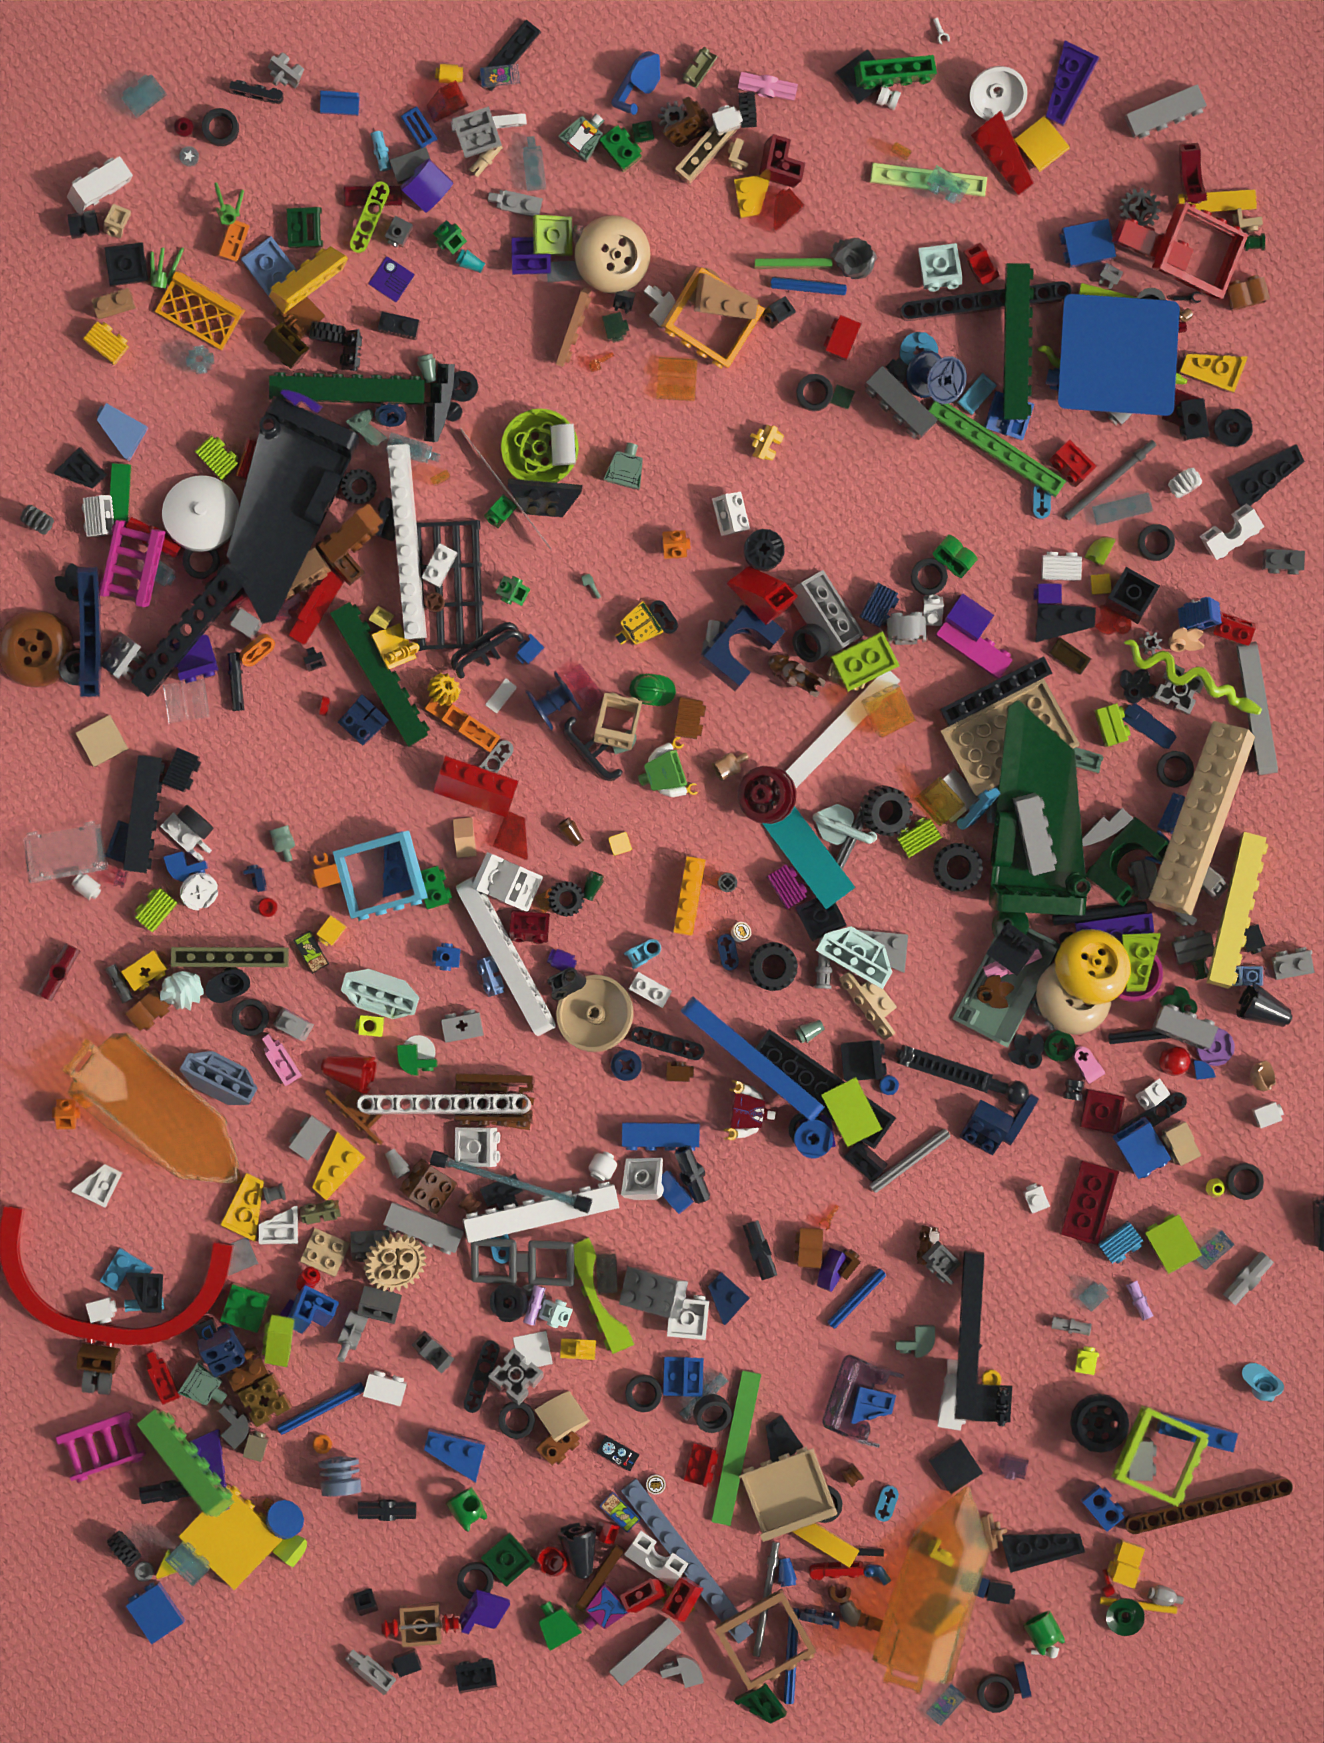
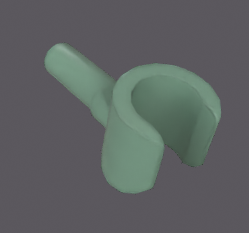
M590 574L581 576L583 585H590L594 595L599 599L601 595L595 587L592 576Z

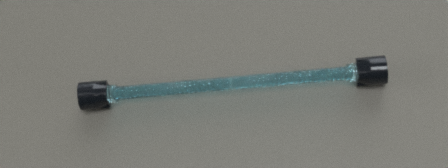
M436 1150L433 1151L430 1159V1165L444 1169L446 1167H453L484 1178L500 1181V1183H507V1185L519 1187L523 1190L526 1189V1191H533V1193L542 1196L545 1195L549 1198L552 1197V1199H559V1201L566 1202L572 1205L574 1209L584 1213H589L592 1205V1198L579 1195L569 1197V1195L555 1193V1191L543 1187H536V1185L527 1184L517 1179L515 1180L510 1177L501 1176V1174L454 1161L448 1155Z

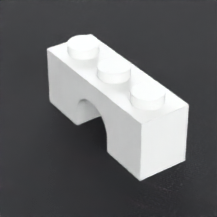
M1247 503L1231 514L1235 524L1230 532L1223 533L1218 527L1213 526L1199 536L1209 554L1216 560L1225 557L1229 551L1242 545L1246 539L1258 534L1264 527L1255 510Z
M640 1531L624 1555L672 1588L681 1577L688 1563L674 1553L669 1557L659 1555L654 1549L657 1541Z

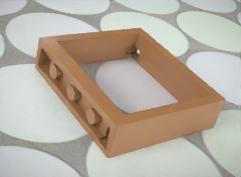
M782 1589L714 1626L718 1637L748 1690L752 1688L756 1690L762 1687L764 1681L768 1679L772 1681L778 1678L780 1672L794 1669L797 1667L796 1663L802 1660L806 1662L812 1659L814 1653H816L815 1647ZM781 1601L808 1649L750 1681L724 1633Z

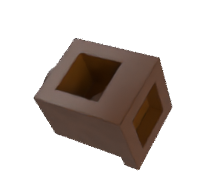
M667 1061L666 1081L690 1082V1078H694V1066H686V1062H675V1065H671V1061Z

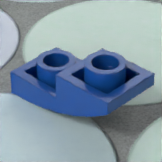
M667 1170L662 1174L661 1184L664 1187L662 1195L674 1210L680 1214L694 1201L686 1189L679 1185L671 1171Z

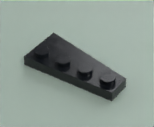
M1294 444L1226 477L1239 507L1246 503L1251 506L1305 461L1297 444Z

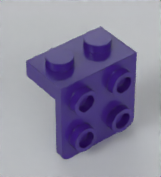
M202 635L178 664L180 681H185L186 684L197 681L196 677L204 676V678L214 676L216 671H219L208 635ZM174 643L173 646L178 649L180 643Z
M476 1589L460 1615L461 1632L469 1634L474 1624L495 1629L509 1608L510 1600Z

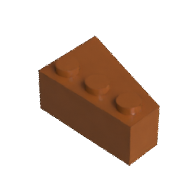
M367 504L346 520L337 532L334 531L330 538L320 543L319 547L333 564L349 552L353 551V553H356L379 531L378 527L383 521L371 505Z

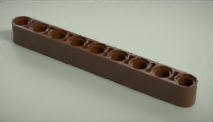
M1276 1477L1182 1501L1178 1506L1171 1504L1131 1514L1125 1518L1124 1526L1129 1533L1139 1534L1284 1497L1292 1492L1293 1485L1286 1477ZM1283 1481L1287 1482V1489L1280 1491L1278 1488L1279 1484ZM1267 1486L1269 1488L1268 1494L1265 1496L1260 1495V1489ZM1244 1491L1250 1492L1248 1500L1241 1499V1494ZM1225 1496H1231L1232 1498L1229 1505H1223L1222 1503ZM1206 1501L1213 1502V1507L1210 1510L1204 1509ZM1189 1505L1194 1506V1512L1191 1515L1185 1514V1508ZM1174 1510L1176 1512L1174 1519H1167V1512ZM1151 1515L1157 1516V1521L1154 1524H1148L1147 1522L1148 1517ZM1132 1520L1138 1521V1527L1135 1529L1129 1528V1522Z

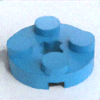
M915 332L909 334L903 340L899 352L900 358L909 366L910 361L916 356L913 353L916 351L915 347L918 346L923 348L924 351H933L938 354V346L933 337L927 333Z

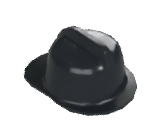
M228 967L221 974L208 981L205 992L211 1001L224 1003L247 992L250 987V979L242 969Z

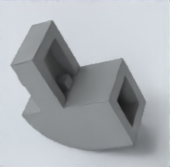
M677 1655L678 1663H674V1661L667 1662L660 1668L662 1678L681 1673L685 1688L704 1683L699 1664L688 1655Z

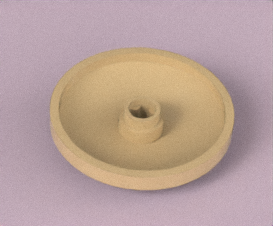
M603 975L585 976L586 984L582 989L559 1000L556 1014L557 1023L564 1038L574 1047L586 1052H602L616 1046L627 1035L633 1020V1005L628 992L617 981Z

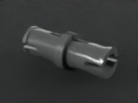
M114 964L106 968L105 971L113 984L111 986L117 991L122 1004L133 999L134 997L126 984L127 981L125 978L123 979L117 965Z

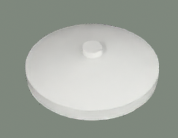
M202 475L189 477L177 483L167 494L162 507L163 523L168 535L181 547L192 551H210L221 547L231 539L239 511V503L232 489L221 480Z

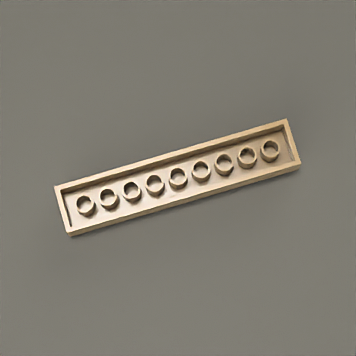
M1213 721L1149 898L1156 907L1192 915L1255 736L1248 729Z

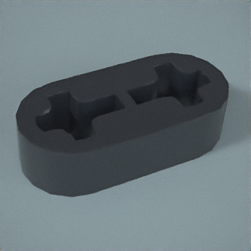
M654 601L650 606L651 614L664 633H674L678 628L677 620L663 601ZM657 604L664 607L662 609L663 617L658 612H653L655 610L654 605ZM665 617L669 622L673 621L675 623L673 624V630L664 628L666 623L663 619Z

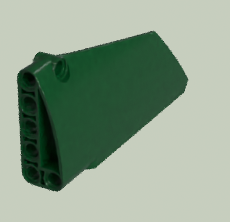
M1018 699L1008 706L998 789L1001 794L997 798L991 850V865L993 869L988 904L994 910L1001 912L1085 915L1087 894L1091 889V884L1086 880L1075 750ZM1036 793L1043 799L1044 808L1042 812L1043 816H1046L1048 820V827H1046L1047 835L1050 834L1053 843L1050 846L1051 853L1055 854L1057 864H1054L1055 870L1034 876L1028 870L1013 798ZM1083 881L1082 887L1077 889V884Z

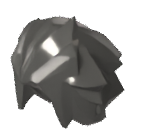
M851 238L845 241L840 239L839 243H834L833 251L830 254L837 262V267H840L843 271L844 276L851 277V279L866 278L872 272L874 262L877 259V255L871 249V245L860 238Z

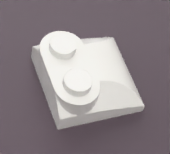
M626 1159L621 1195L624 1198L633 1200H656L660 1198L664 1191V1187L661 1184L663 1159Z

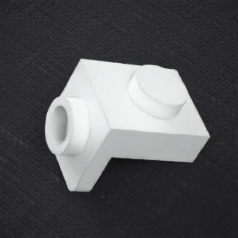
M934 594L924 596L923 617L926 619V625L942 626L943 597Z
M1159 1078L1135 1096L1139 1104L1145 1110H1148L1158 1105L1170 1093Z

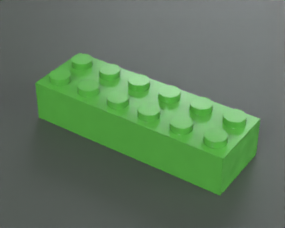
M154 1409L137 1424L203 1512L206 1515L218 1517L234 1503V1500L231 1498L233 1494L227 1487L224 1488L221 1485V1478L215 1472H211L208 1468L210 1466L208 1461L197 1454V1447L192 1442L189 1443L185 1438L187 1434L180 1427L177 1428L174 1424V1417L169 1412L166 1413Z

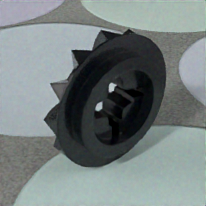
M458 371L454 373L451 397L460 402L470 401L476 396L478 391L477 379L470 372ZM459 379H461V381H463L464 384H469L466 387L467 394H465L462 391V389L455 391V389H457V387L460 386Z

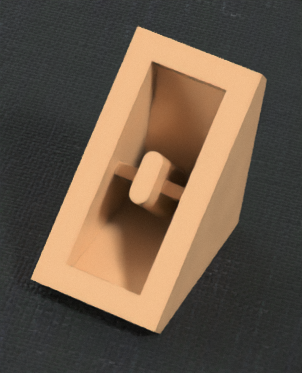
M472 817L453 819L457 858L477 856Z

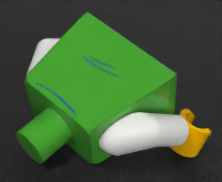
M676 737L672 743H666L653 751L648 758V763L644 765L646 773L638 776L642 786L650 784L653 791L658 790L660 794L669 797L683 796L686 793L691 795L698 793L690 791V787L697 784H687L677 750H680L684 744L681 746H676L675 741L681 739L680 737Z

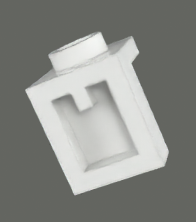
M1037 1183L1026 1187L1027 1190L1023 1194L1032 1214L1050 1207L1041 1184L1037 1186Z

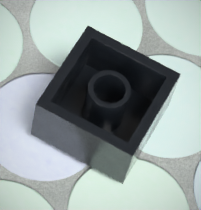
M1126 567L1110 593L1105 606L1139 624L1160 585Z

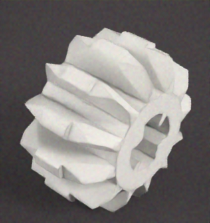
M1188 468L1171 479L1168 486L1172 494L1176 498H1180L1200 486L1202 480L1194 468Z

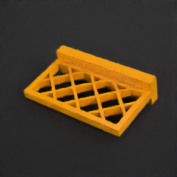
M176 271L155 312L218 349L223 350L246 309L186 274ZM175 284L182 287L183 296L174 298L172 289ZM188 296H198L201 305L191 308ZM185 297L188 309L178 311L175 300ZM172 301L175 312L167 314L161 310L166 302ZM204 306H215L217 315L207 317ZM201 307L204 319L194 321L192 310ZM189 311L191 322L184 324L180 321L178 313ZM229 314L235 318L230 326L224 327L221 316ZM218 317L221 328L211 331L208 319ZM205 321L208 332H198L195 323ZM222 330L224 339L221 344L214 341L213 332Z

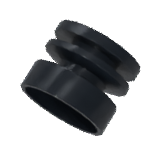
M770 529L754 531L747 538L744 545L746 562L750 567L759 571H769L776 568L780 564L785 552L782 538ZM762 545H765L766 548H770V550L767 551L766 555H764L762 551H759V549L762 548Z

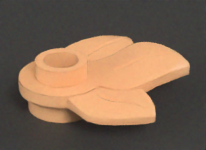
M1184 627L1178 628L1173 632V636L1169 638L1168 644L1171 650L1175 652H1181L1185 649L1188 651L1202 649L1204 644L1198 639L1203 635V631L1196 628L1189 630Z

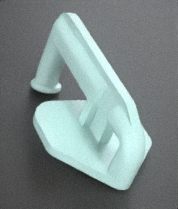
M835 804L813 814L812 818L816 822L822 838L830 843L842 844L847 836L867 844H871L877 839L875 832L864 833L852 828L854 813L851 809L842 805Z

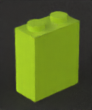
M1174 1213L1164 1218L1165 1222L1159 1226L1157 1223L1147 1228L1148 1232L1145 1233L1168 1275L1202 1256L1179 1214L1175 1216Z

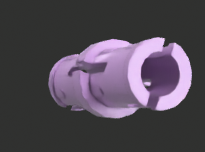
M1138 1281L1126 1285L1133 1299L1132 1303L1138 1309L1142 1321L1154 1316L1146 1301L1147 1297L1143 1295Z
M538 1285L533 1286L530 1301H528L527 1312L523 1320L524 1323L535 1326L539 1309L542 1308L541 1302L546 1288Z

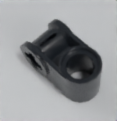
M569 967L549 977L547 982L552 989V998L554 1000H561L582 989L586 984L585 975Z

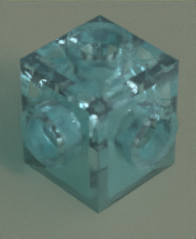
M194 346L193 350H189V356H186L187 367H191L192 372H196V374L208 373L207 370H212V364H215L214 355L204 346ZM202 356L203 360L201 362H197L196 357Z

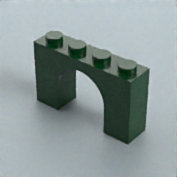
M1134 817L1126 825L1125 829L1114 838L1113 843L1101 854L1096 863L1088 869L1086 877L1117 903L1124 906L1135 894V891L1118 877L1117 867L1121 858L1132 850H1144L1161 863L1169 843L1138 818Z

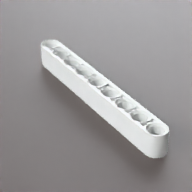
M472 876L456 886L457 892L535 1035L540 1036L555 1028V1021L487 895L471 888L475 880V876Z
M522 1094L365 1095L359 1098L357 1105L359 1110L365 1114H523L530 1110L531 1101ZM445 1099L448 1100V1108L441 1109L440 1102ZM463 1099L468 1100V1107L460 1109L459 1102ZM482 1099H486L488 1102L485 1109H479L478 1103ZM501 1099L507 1101V1106L504 1109H499L497 1106L498 1101ZM520 1099L526 1100V1106L523 1109L517 1108V1102ZM371 1100V1108L364 1110V1101ZM390 1100L391 1107L384 1110L382 1108L383 1101ZM404 1100H409L411 1103L410 1107L406 1110L402 1109L401 1103ZM423 1100H429L430 1106L427 1109H421L420 1107Z

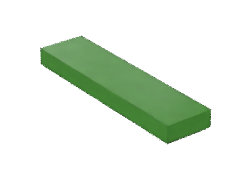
M755 259L754 266L755 269L832 268V259Z

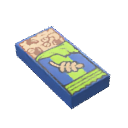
M614 1492L599 1505L627 1533L641 1519Z

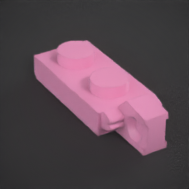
M270 1034L264 1036L262 1039L267 1046L264 1048L265 1055L284 1085L287 1086L300 1078L302 1074L283 1044L279 1040L274 1042Z

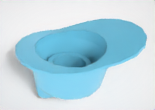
M1249 1363L1242 1369L1243 1379L1251 1386L1252 1393L1257 1399L1271 1403L1274 1401L1275 1396L1280 1395L1284 1391L1283 1382L1264 1366L1257 1363Z

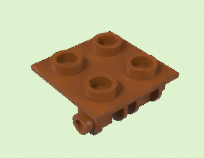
M308 297L284 314L278 307L271 314L279 324L283 322L300 339L310 332L311 322H320L325 317Z

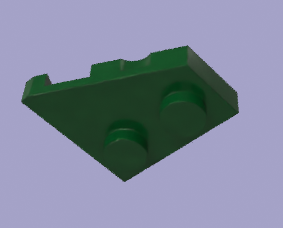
M763 1683L764 1685L756 1690L751 1689L735 1698L734 1702L737 1705L741 1703L750 1708L749 1712L760 1716L770 1724L785 1717L787 1714L785 1708L766 1683Z

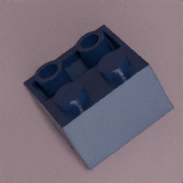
M980 1100L959 1137L993 1155L1008 1134L1014 1117Z

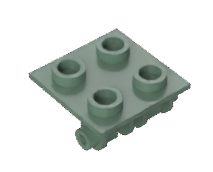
M365 409L346 421L351 430L362 434L364 440L371 445L377 446L387 439L386 436L369 424L374 416L371 409Z

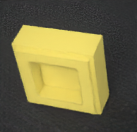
M377 606L371 614L369 621L386 629L394 615Z

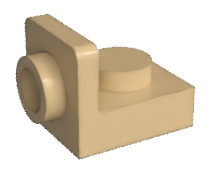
M113 204L104 221L103 232L111 237L121 239L131 211Z

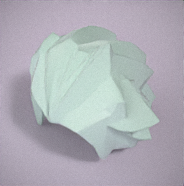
M180 971L165 978L162 983L160 1000L173 1004L177 1010L179 1008L191 1010L192 1002L200 1003V995L204 994L200 977L196 973Z

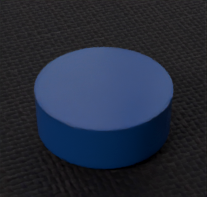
M885 1076L884 1079L880 1080L879 1087L884 1094L892 1095L897 1092L899 1083L895 1077Z

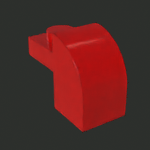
M981 243L963 251L979 284L991 283L1000 277L998 270L991 263L987 250Z

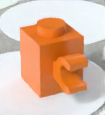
M323 853L324 861L322 862L318 861L317 855L313 857L314 862L321 866V868L315 869L314 874L311 875L314 886L318 885V889L341 883L336 864L329 865L327 853Z

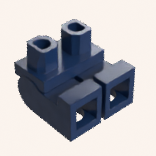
M361 695L338 721L362 746L369 742L390 721L378 708L364 721L366 716L375 708L364 695Z
M228 1324L218 1327V1332L213 1334V1338L197 1340L199 1353L214 1377L242 1365L245 1361V1349L232 1327H229Z

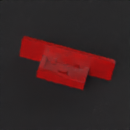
M332 571L327 573L328 575L322 580L320 585H317L316 588H311L307 595L309 600L306 604L302 603L297 611V614H299L298 620L289 636L303 645H306L345 582L342 577Z

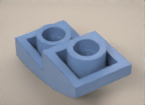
M1236 966L1235 973H1238L1236 983L1232 984V986H1253L1252 982L1263 986V966Z

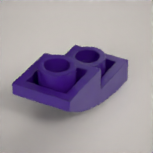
M829 1248L819 1272L817 1282L819 1288L830 1292L833 1291L841 1278L838 1270L847 1255L841 1251Z

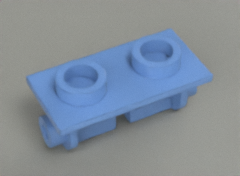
M489 956L477 960V970L484 981V991L489 997L503 993V988L505 987L501 975L496 977L493 975V973L499 972L493 957Z

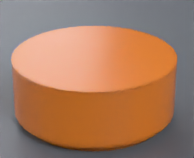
M320 1434L315 1437L313 1448L319 1454H326L332 1448V1440L328 1435Z

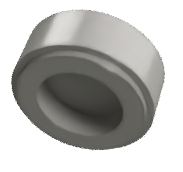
M146 1561L138 1563L134 1569L135 1577L143 1582L150 1580L154 1574V1567Z

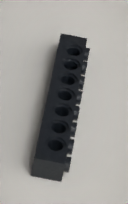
M232 564L222 565L216 572L218 576L214 581L211 579L205 585V592L202 595L196 596L192 601L194 605L191 609H186L180 616L182 620L178 624L175 623L168 632L170 634L166 639L162 638L156 645L158 649L155 653L151 652L144 660L146 662L142 668L139 667L133 673L134 678L131 682L147 697L155 694L248 581V578ZM222 580L227 583L226 591L221 588ZM210 595L215 597L216 602L214 605L209 603ZM198 610L203 612L202 620L197 617ZM186 624L190 625L192 629L190 634L185 631ZM174 639H177L180 643L178 649L173 646ZM162 653L167 655V663L161 660ZM150 668H153L155 670V677L150 676Z

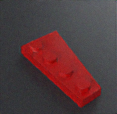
M1000 110L971 136L1019 196L1032 186L1034 181L1020 154L1017 143H1015L1012 132L1005 121L1002 110Z

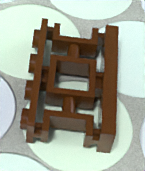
M456 1073L455 1081L456 1090L465 1091V1095H470V1086H463V1083L489 1084V1086H481L480 1094H486V1091L509 1094V1088L501 1087V1084L527 1085V1087H519V1094L524 1095V1092L534 1093L535 1077L533 1075ZM465 1099L464 1109L467 1108V1107H468V1104H469V1103H468V1100H466V1099ZM482 1099L478 1104H480V1109H485V1099ZM503 1099L504 1109L507 1106V1101L505 1099ZM524 1099L518 1100V1109H523ZM533 1111L518 1114L525 1115L526 1118L500 1117V1115L508 1114H487V1117L455 1114L454 1120L459 1122V1125H470V1122H478L479 1126H489V1123H497V1126H509V1123H516L517 1127H528V1124H533Z

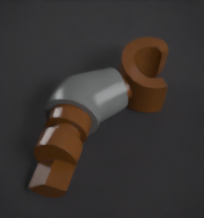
M830 1585L828 1589L829 1597L833 1601L840 1603L839 1609L845 1623L854 1628L856 1626H865L864 1629L872 1631V1629L878 1632L881 1631L884 1620L870 1615L866 1617V1614L861 1613V1610L857 1609L852 1600L849 1601L851 1596L850 1587L845 1588V1594L838 1598L835 1595L836 1588Z

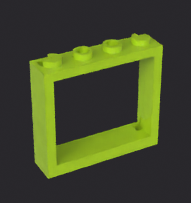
M1142 1405L1111 1477L1178 1506L1184 1500V1491L1193 1479L1192 1473L1194 1468L1200 1463V1454L1208 1444L1207 1438L1209 1435ZM1152 1416L1197 1436L1171 1497L1126 1477Z

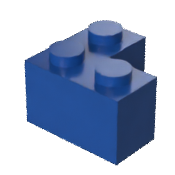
M305 1285L296 1295L288 1318L294 1319L293 1330L303 1334L312 1321L326 1327L334 1317L339 1302Z

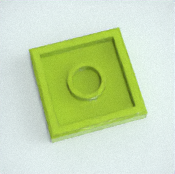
M534 215V254L572 256V217Z

